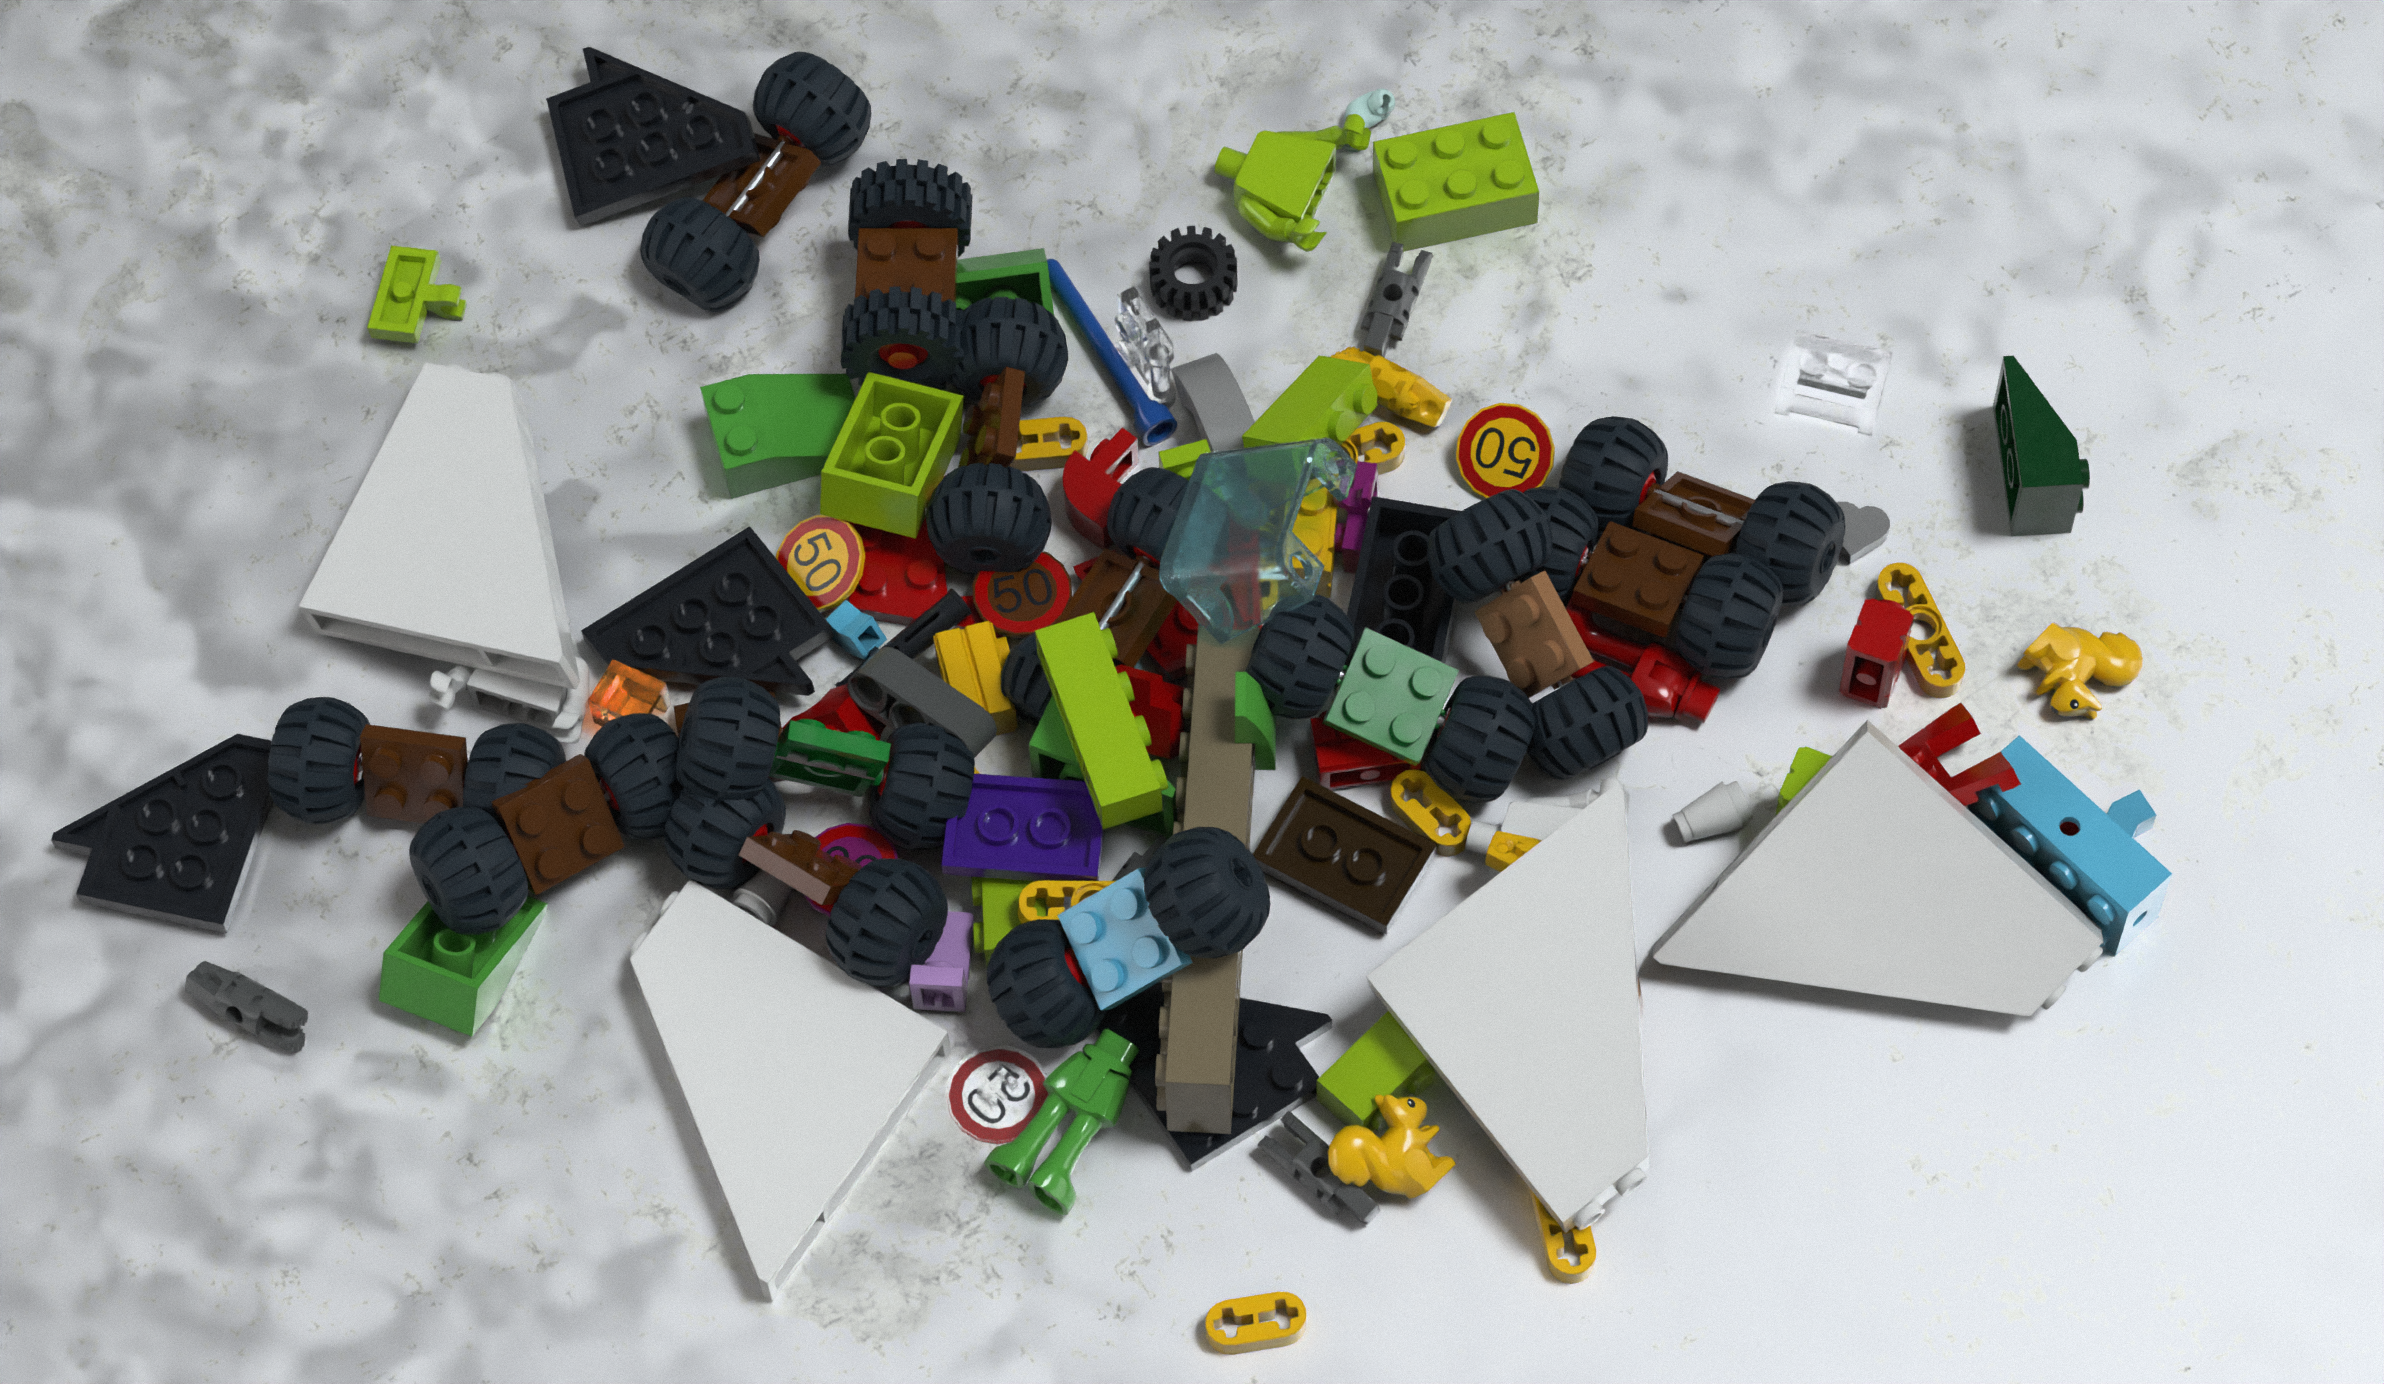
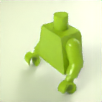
M1358 114L1346 116L1343 128L1332 126L1318 131L1271 132L1264 130L1257 134L1248 154L1224 146L1217 157L1214 172L1215 174L1235 180L1233 185L1234 207L1249 224L1271 241L1294 243L1300 249L1309 252L1318 246L1327 233L1314 232L1320 221L1313 218L1336 172V150L1342 149L1345 144H1349L1357 150H1366L1369 145L1371 131L1367 127L1364 128L1365 122Z

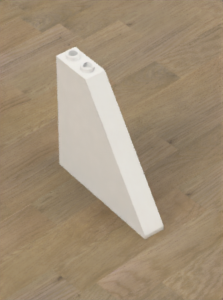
M425 362L304 594L299 608L318 634L576 690L580 682L526 405L515 389L514 383L503 374L497 372L483 374L468 371L456 364L442 366Z
M1867 720L1656 941L1653 958L1660 964L2030 1017L2040 1006L2047 1010L2058 1001L2066 990V986L2063 983L2076 969L2083 973L2096 962L2103 951L2100 947L2103 943L2102 929Z
M1615 784L1366 975L1369 986L1565 1233L1574 1226L1582 1230L1595 1222L1605 1211L1601 1205L1617 1193L1625 1197L1635 1191L1647 1179L1644 1172L1650 1168L1627 812L1624 791L1618 784Z
M689 879L680 892L674 891L666 899L660 912L661 918L650 932L644 931L636 939L630 952V962L636 983L763 1297L773 1302L951 1054L948 1031L867 983L854 980L840 967Z

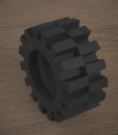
M1187 226V235H1181L1179 228L1171 231V241L1165 236L1158 240V249L1153 247L1150 254L1149 272L1152 296H1156V304L1161 309L1167 305L1168 315L1174 318L1179 310L1183 311V320L1192 321V313H1199L1200 321L1209 319V309H1212L1217 316L1223 312V302L1227 305L1231 304L1234 299L1233 292H1237L1238 286L1237 257H1235V250L1232 244L1226 246V237L1219 233L1212 239L1211 228L1204 227L1202 235L1196 234L1195 226ZM1187 263H1201L1210 267L1212 276L1199 284H1187L1177 280L1175 271Z

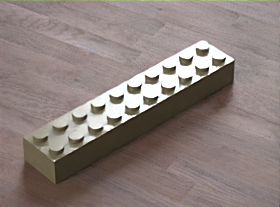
M1198 625L1197 644H1187L1186 675H1188L1187 688H1184L1183 719L1185 720L1184 732H1181L1179 750L1181 777H1177L1176 808H1178L1177 822H1174L1173 835L1196 827L1220 828L1236 836L1245 845V848L1250 850L1255 743H1235V672H1245L1252 655V648L1260 632V627ZM1243 950L1216 959L1196 958L1190 955L1193 963L1162 981L1164 1007H1160L1159 1039H1161L1160 1054H1157L1155 1085L1157 1086V1111H1166L1167 1131L1231 1134Z

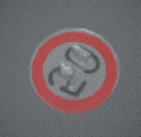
M1005 1045L979 1048L962 1058L950 1074L946 1090L949 1114L962 1132L979 1142L996 1145L1012 1142L1035 1117L1049 1095L1043 1086L1047 1073L1036 1058L1020 1048Z

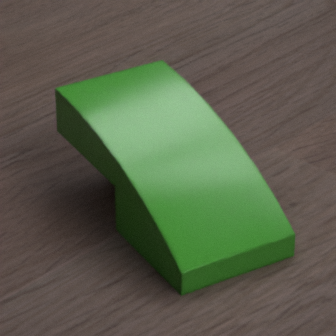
M1235 672V743H1255V770H1276V717L1268 706V699L1264 697L1260 684L1247 672Z

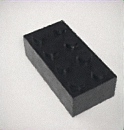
M1372 496L1347 616L1354 626L1355 634L1344 665L1348 664L1359 636L1365 627L1442 663H1446L1458 600L1447 594L1435 581L1427 558V540L1433 529L1461 511ZM1337 684L1334 686V694L1338 687Z

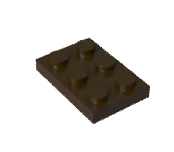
M1302 776L1254 851L1253 856L1263 872L1387 935L1437 854V844Z

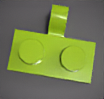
M391 245L367 327L371 338L418 344L427 311H432L445 319L463 320L467 302L460 299L462 288L452 284L435 285L442 262L438 251Z

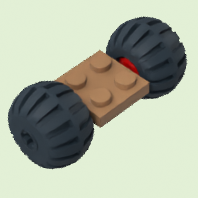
M1509 489L1464 509L1433 529L1427 540V558L1435 581L1447 594L1459 602L1473 603L1499 590L1502 592L1501 596L1474 612L1482 625L1485 636L1490 640L1503 664L1511 683L1522 690L1528 698L1550 686L1555 690L1532 704L1533 709L1531 712L1535 716V729L1527 748V753L1537 766L1551 777L1558 780H1566L1587 769L1595 768L1643 739L1648 729V711L1640 689L1627 675L1615 667L1603 666L1572 681L1571 674L1594 662L1546 571L1522 583L1519 580L1542 567L1551 558L1553 542L1549 521L1544 511L1533 499L1521 491Z

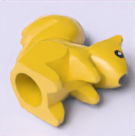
M2054 622L2023 653L2025 656L2016 665L2021 670H2028L2037 666L2044 671L2046 676L2036 690V693L2041 696L2052 690L2056 691L2050 701L2052 712L2066 717L2084 716L2089 719H2095L2097 717L2096 711H2100L2102 705L2086 687L2085 683L2091 677H2094L2106 686L2119 687L2128 685L2138 677L2143 667V657L2139 645L2121 632L2113 634L2106 631L2098 638L2087 630L2078 627H2061Z
M1390 1094L1385 1096L1376 1095L1374 1098L1389 1128L1379 1138L1367 1127L1357 1124L1345 1126L1334 1136L1327 1152L1329 1167L1332 1173L1338 1176L1346 1185L1353 1183L1362 1187L1370 1180L1379 1189L1387 1193L1405 1195L1409 1199L1415 1198L1428 1192L1456 1165V1162L1452 1157H1437L1429 1151L1427 1144L1437 1135L1440 1128L1438 1125L1419 1127L1427 1113V1106L1423 1100L1409 1096L1395 1098Z

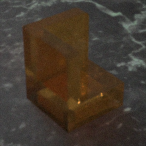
M616 660L611 661L588 699L593 721L602 727L614 718L633 713L651 714L654 709L666 713L671 705L665 682Z

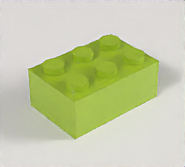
M1515 112L1373 142L1374 180L1392 241L1403 244V252L1538 223L1539 189Z
M868 372L821 471L820 514L916 539L926 517V509L933 490L942 481L961 439L963 395Z

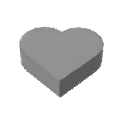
M1836 502L1844 513L1846 526L1844 542L1840 553L1851 564L1886 541L1890 528V519L1882 509L1874 506H1865L1859 509L1849 502Z

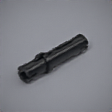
M951 588L947 591L946 595L913 620L883 647L897 649L912 660H915L934 645L933 636L936 633L951 630L964 618L972 614L971 609L960 595ZM876 646L867 653L869 658L878 650ZM863 662V663H862L859 667H857L853 672H851L848 676H846L842 681H840V682L838 681V682L835 684V686H836V687H839V686L848 684V679H849L865 662Z

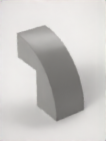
M1214 353L1171 368L1182 406L1193 412L1201 440L1207 439L1212 454L1213 470L1223 475L1248 466L1242 435L1255 421L1246 399L1224 359L1218 353Z

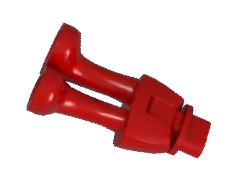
M1572 597L1570 598L1566 610L1588 651L1621 663L1634 670L1632 674L1624 671L1621 672L1627 675L1642 692L1648 717L1661 719L1673 717L1681 720L1686 715L1699 722H1706L1720 694V688L1702 681L1703 674L1696 671L1681 655L1657 641L1647 646L1606 631L1594 622L1593 611L1572 604ZM1593 660V663L1571 674L1573 680H1576L1597 668L1608 665Z

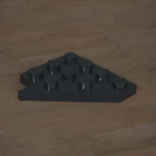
M592 47L583 49L590 82L546 98L574 217L581 226L761 161L751 121L744 111Z
M750 526L581 630L585 643L610 675L700 685L720 677H740L763 687L768 692L804 696L813 694L815 690L812 680L796 660L834 637L832 627Z
M236 734L54 832L51 841L56 849L89 855L76 892L80 903L227 933L273 801L268 783V759L271 750V740Z
M1161 982L1109 1009L1101 1024L1094 1030L1098 1038L1104 1029H1108L1137 1046L1139 1052L1129 1066L1132 1070L1129 1083L1192 1172L1280 1119L1287 1111L1291 1112L1317 1096V1079L1319 1076L1299 1048L1331 1030L1332 1019L1325 1013L1240 998L1231 1134L1167 1131L1166 1111H1157V1086L1155 1085L1157 1054H1160L1161 1039H1159L1160 1007H1164V992Z

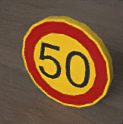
M1498 403L1480 409L1466 421L1457 440L1456 460L1461 476L1474 492L1485 498L1509 489H1515L1523 493L1530 488L1541 487L1545 484L1554 467L1555 445L1550 428L1537 413L1520 404Z
M815 515L800 521L786 534L777 551L776 559L819 612H824L839 606L854 592L863 575L865 551L862 538L852 524L825 515Z

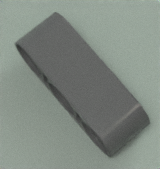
M892 647L878 649L848 679L847 688L852 700L861 709L892 730L911 723H926L927 726L932 723L935 726L944 728L946 733L959 738L968 750L973 752L974 758L996 736L997 728L995 721L983 707Z

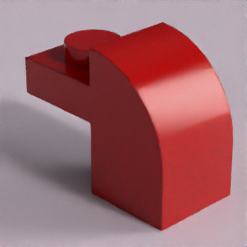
M1123 427L1110 440L1106 438L1096 446L1091 454L1090 461L1074 450L1063 470V491L1067 517L1078 533L1102 551L1104 548L1108 549L1114 543L1107 529L1108 509L1113 496L1122 485L1120 482L1139 463L1138 438Z

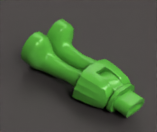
M1108 1029L1102 1031L1094 1045L1085 1044L1082 1049L1083 1052L1079 1051L1070 1056L1046 1078L1043 1086L1049 1095L1038 1113L1015 1140L995 1147L984 1161L985 1167L993 1175L1014 1188L1021 1189L1028 1181V1189L1032 1196L1047 1208L1061 1215H1068L1076 1201L1077 1194L1071 1182V1174L1077 1161L1100 1129L1114 1127L1121 1114L1129 1087V1078L1132 1075V1070L1129 1066L1139 1052V1049L1133 1043ZM1067 1113L1074 1116V1120L1061 1140L1030 1178L1038 1155Z

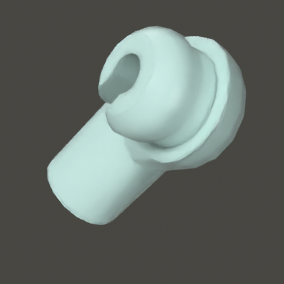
M1380 88L1358 97L1348 104L1345 110L1344 122L1346 116L1358 114L1365 122L1364 128L1367 127L1369 129L1390 115V112L1395 107L1394 95L1389 90ZM1345 144L1343 147L1344 150L1349 152L1361 151L1354 149L1349 144Z

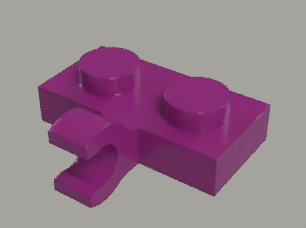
M1357 461L1354 480L1346 479L1345 481V478L1338 477L1336 480L1333 501L1337 506L1348 512L1347 522H1338L1334 546L1335 552L1342 553L1345 573L1356 574L1372 496L1378 497L1379 492L1377 463Z

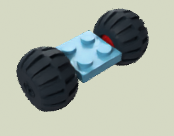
M1196 827L1175 833L1154 852L1147 867L1134 870L1057 915L1059 920L1037 919L1020 924L997 943L989 959L986 971L988 991L992 1003H995L997 1007V1013L1007 1023L1006 1026L1015 1036H1018L1020 1040L1038 1048H1063L1083 1041L1101 1024L1109 1009L1118 1006L1193 963L1190 955L1196 958L1216 959L1243 950L1258 936L1267 921L1271 904L1268 885L1265 883L1262 869L1257 865L1256 859L1250 850L1246 849L1245 845L1228 831L1214 827Z

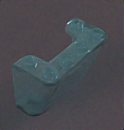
M1326 437L1200 454L1161 557L1159 578L1162 586L1220 644L1271 621L1275 615H1279L1277 614L1278 612L1291 611L1312 601L1324 565L1292 532L1303 497L1324 487L1339 502L1346 499L1358 465L1339 444ZM1292 556H1295L1301 562L1305 572V580L1296 573L1292 563Z

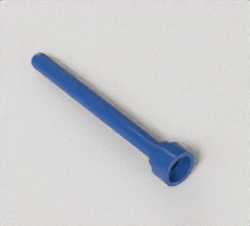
M1047 259L1050 285L1134 410V430L1147 446L1157 445L1165 441L1175 432L1177 421L1166 405L1149 399L1060 263L1055 259Z

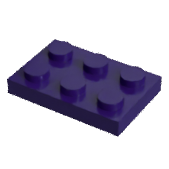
M974 774L971 796L965 816L958 818L957 815L955 818H947L941 864L942 874L1027 881H1099L1104 830L1085 781Z

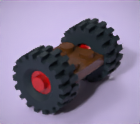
M896 159L895 166H890L887 161L877 163L876 171L869 167L861 171V178L855 177L852 182V188H850L848 237L850 241H854L853 247L858 251L854 305L848 304L845 308V315H843L840 363L842 369L846 368V375L851 380L859 377L858 385L862 386L868 372L944 390L946 389V382L954 384L952 373H955V363H963L964 350L960 347V337L963 333L965 314L962 309L956 310L958 257L965 252V246H969L971 241L973 194H971V187L968 182L962 183V176L955 171L948 175V167L939 163L935 168L928 167L927 160L918 159L917 165H910L907 163V159Z

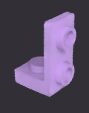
M948 911L943 934L930 958L925 961L924 965L911 964L909 985L913 1009L966 1012L974 916L972 913Z

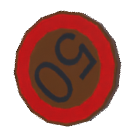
M1042 551L1029 567L1022 568V571H978L972 584L973 606L981 621L993 623L996 633L1014 639L1024 638L1034 633L1035 630L1054 625L1072 598L1071 578L1064 565L1045 551Z

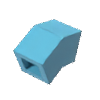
M847 600L826 618L832 627L834 635L831 639L846 652L866 660L869 657L867 653L875 646L879 648L887 640L874 618L860 612Z
M2140 789L2113 802L2107 813L2132 838L2153 829L2157 816Z

